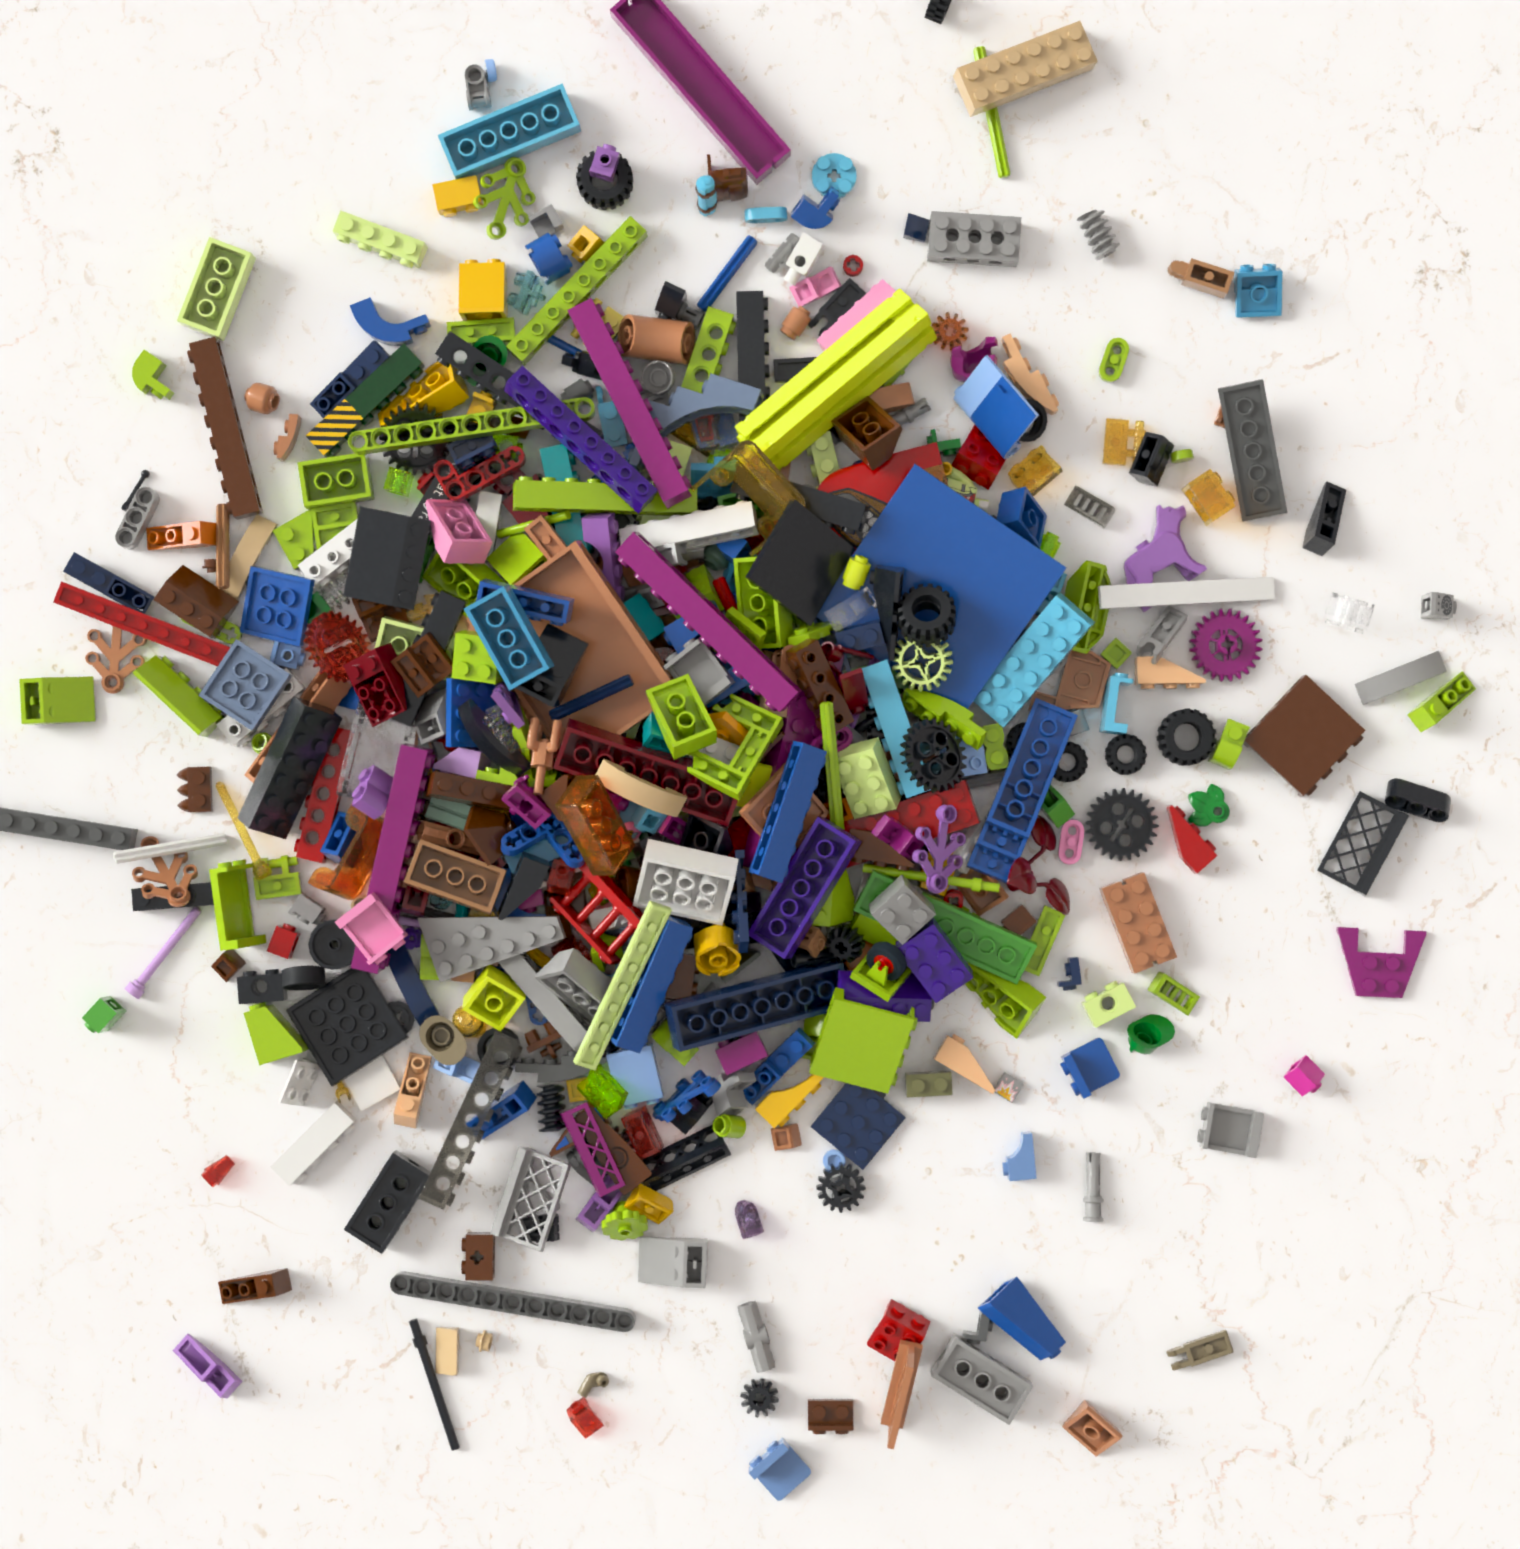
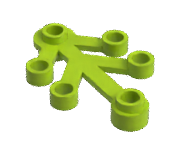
M509 158L504 164V169L493 174L487 173L480 178V185L488 189L496 181L507 177L505 186L485 195L480 194L473 200V204L477 209H483L488 203L501 198L494 221L486 229L487 235L493 240H499L506 234V226L503 221L509 203L515 213L514 222L517 226L522 227L529 222V216L524 212L514 191L515 183H517L522 193L520 197L521 203L529 206L535 202L536 197L530 191L524 178L526 165L520 158ZM512 165L517 168V173L512 171ZM485 177L490 179V185L485 183ZM525 195L530 196V202L526 201ZM479 198L484 201V205L478 203ZM519 215L523 216L524 223L519 221ZM492 228H496V229H497V231H498V234H497V235H494V234H493Z

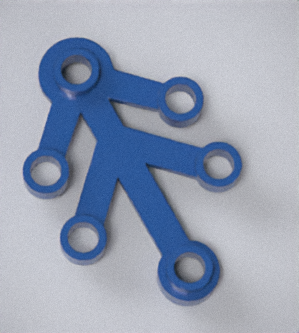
M698 1070L691 1077L692 1083L686 1078L681 1079L675 1086L678 1090L668 1100L660 1101L653 1107L654 1112L652 1116L654 1119L665 1120L668 1123L677 1114L673 1110L674 1107H677L682 1114H686L693 1106L688 1101L689 1099L703 1092L707 1097H711L720 1089L721 1084L715 1077L706 1076L702 1070Z

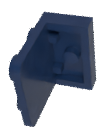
M493 436L459 440L446 445L458 470L464 469L465 472L475 467L476 462L482 459L485 461L500 451Z

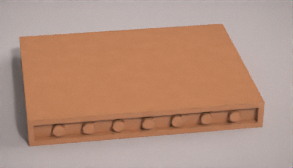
M581 540L574 541L514 584L575 599L570 622L563 624V626H553L581 639L589 645L560 705L627 674L632 677L633 686L559 719L562 721V727L566 728L570 718L622 735L647 718L651 711L653 712L646 695V690L674 678L668 670L663 668L665 663ZM466 618V621L469 623L467 625L468 629L476 631L470 619ZM529 619L539 637L550 622V620L541 619V621ZM516 688L510 690L513 693L516 692L520 698L518 700L524 711H529L533 718L540 719L539 725H543L542 732L546 736L544 739L550 740L553 721L550 718L549 711L553 707Z

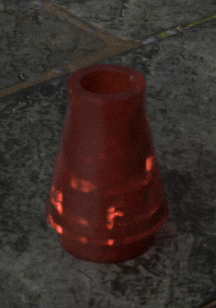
M226 1154L223 1158L204 1168L205 1171L201 1176L211 1187L220 1185L235 1163Z

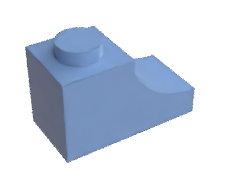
M1030 1131L1021 1132L1019 1147L1011 1156H1005L1006 1162H1002L1003 1176H1007L1009 1181L1037 1179L1032 1133Z

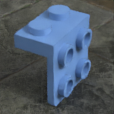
M783 1437L779 1441H773L766 1448V1453L762 1456H756L749 1463V1474L754 1480L758 1478L777 1501L785 1498L811 1474V1469Z

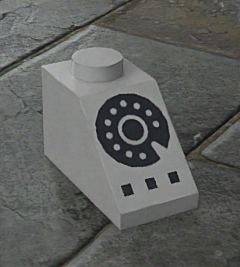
M1430 592L1422 595L1421 618L1447 620L1453 618V614L1456 613L1457 603L1453 601L1454 595L1439 592Z

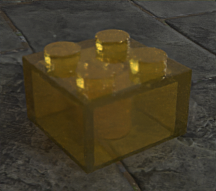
M1211 469L1181 489L1206 527L1236 507L1234 496L1229 490L1225 491L1221 485L1223 481L1216 471L1212 472Z

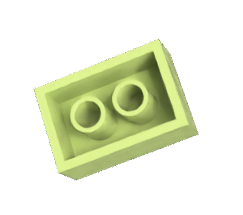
M879 737L850 744L847 748L838 752L840 784L854 819L897 809L902 796L898 790Z

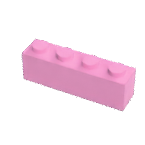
M883 279L878 284H875L864 297L855 302L850 310L840 316L837 322L821 334L817 339L821 349L825 351L888 297L891 298L895 290Z

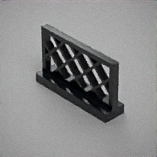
M1359 791L1317 871L1366 897L1409 815L1393 809ZM1363 798L1369 801L1373 811L1360 814L1357 806L1360 799ZM1374 804L1380 807V809L1376 810ZM1354 810H1356L1357 816L1351 817ZM1386 810L1394 814L1389 823L1380 825L1377 812ZM1374 814L1377 826L1365 830L1361 817ZM1358 818L1362 831L1349 834L1347 823ZM1388 826L1383 834L1382 828ZM1345 829L1346 836L1340 837ZM1379 829L1381 835L1380 842L1370 845L1366 832ZM1363 834L1367 846L1354 850L1350 837ZM1348 838L1351 851L1338 854L1337 842ZM1377 846L1374 853H1372L1371 848ZM1333 849H1334L1336 855L1330 857V855H1331V853H1332V851H1333ZM1368 849L1371 857L1369 862L1359 865L1355 852ZM1352 853L1356 866L1343 869L1340 857ZM1337 858L1340 871L1331 873L1324 869L1328 860ZM1366 866L1362 873L1360 867ZM1357 869L1360 876L1357 884L1354 885L1348 882L1344 872ZM1342 873L1343 878L1337 876L1336 874Z

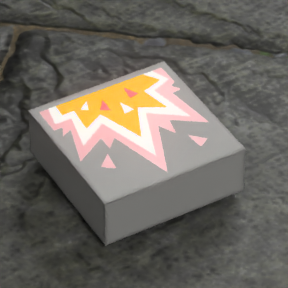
M1004 1072L994 1089L996 1094L1013 1103L1024 1084Z

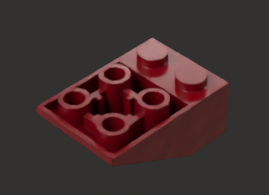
M391 643L377 647L343 665L372 727L407 710L403 678L390 662L397 657Z

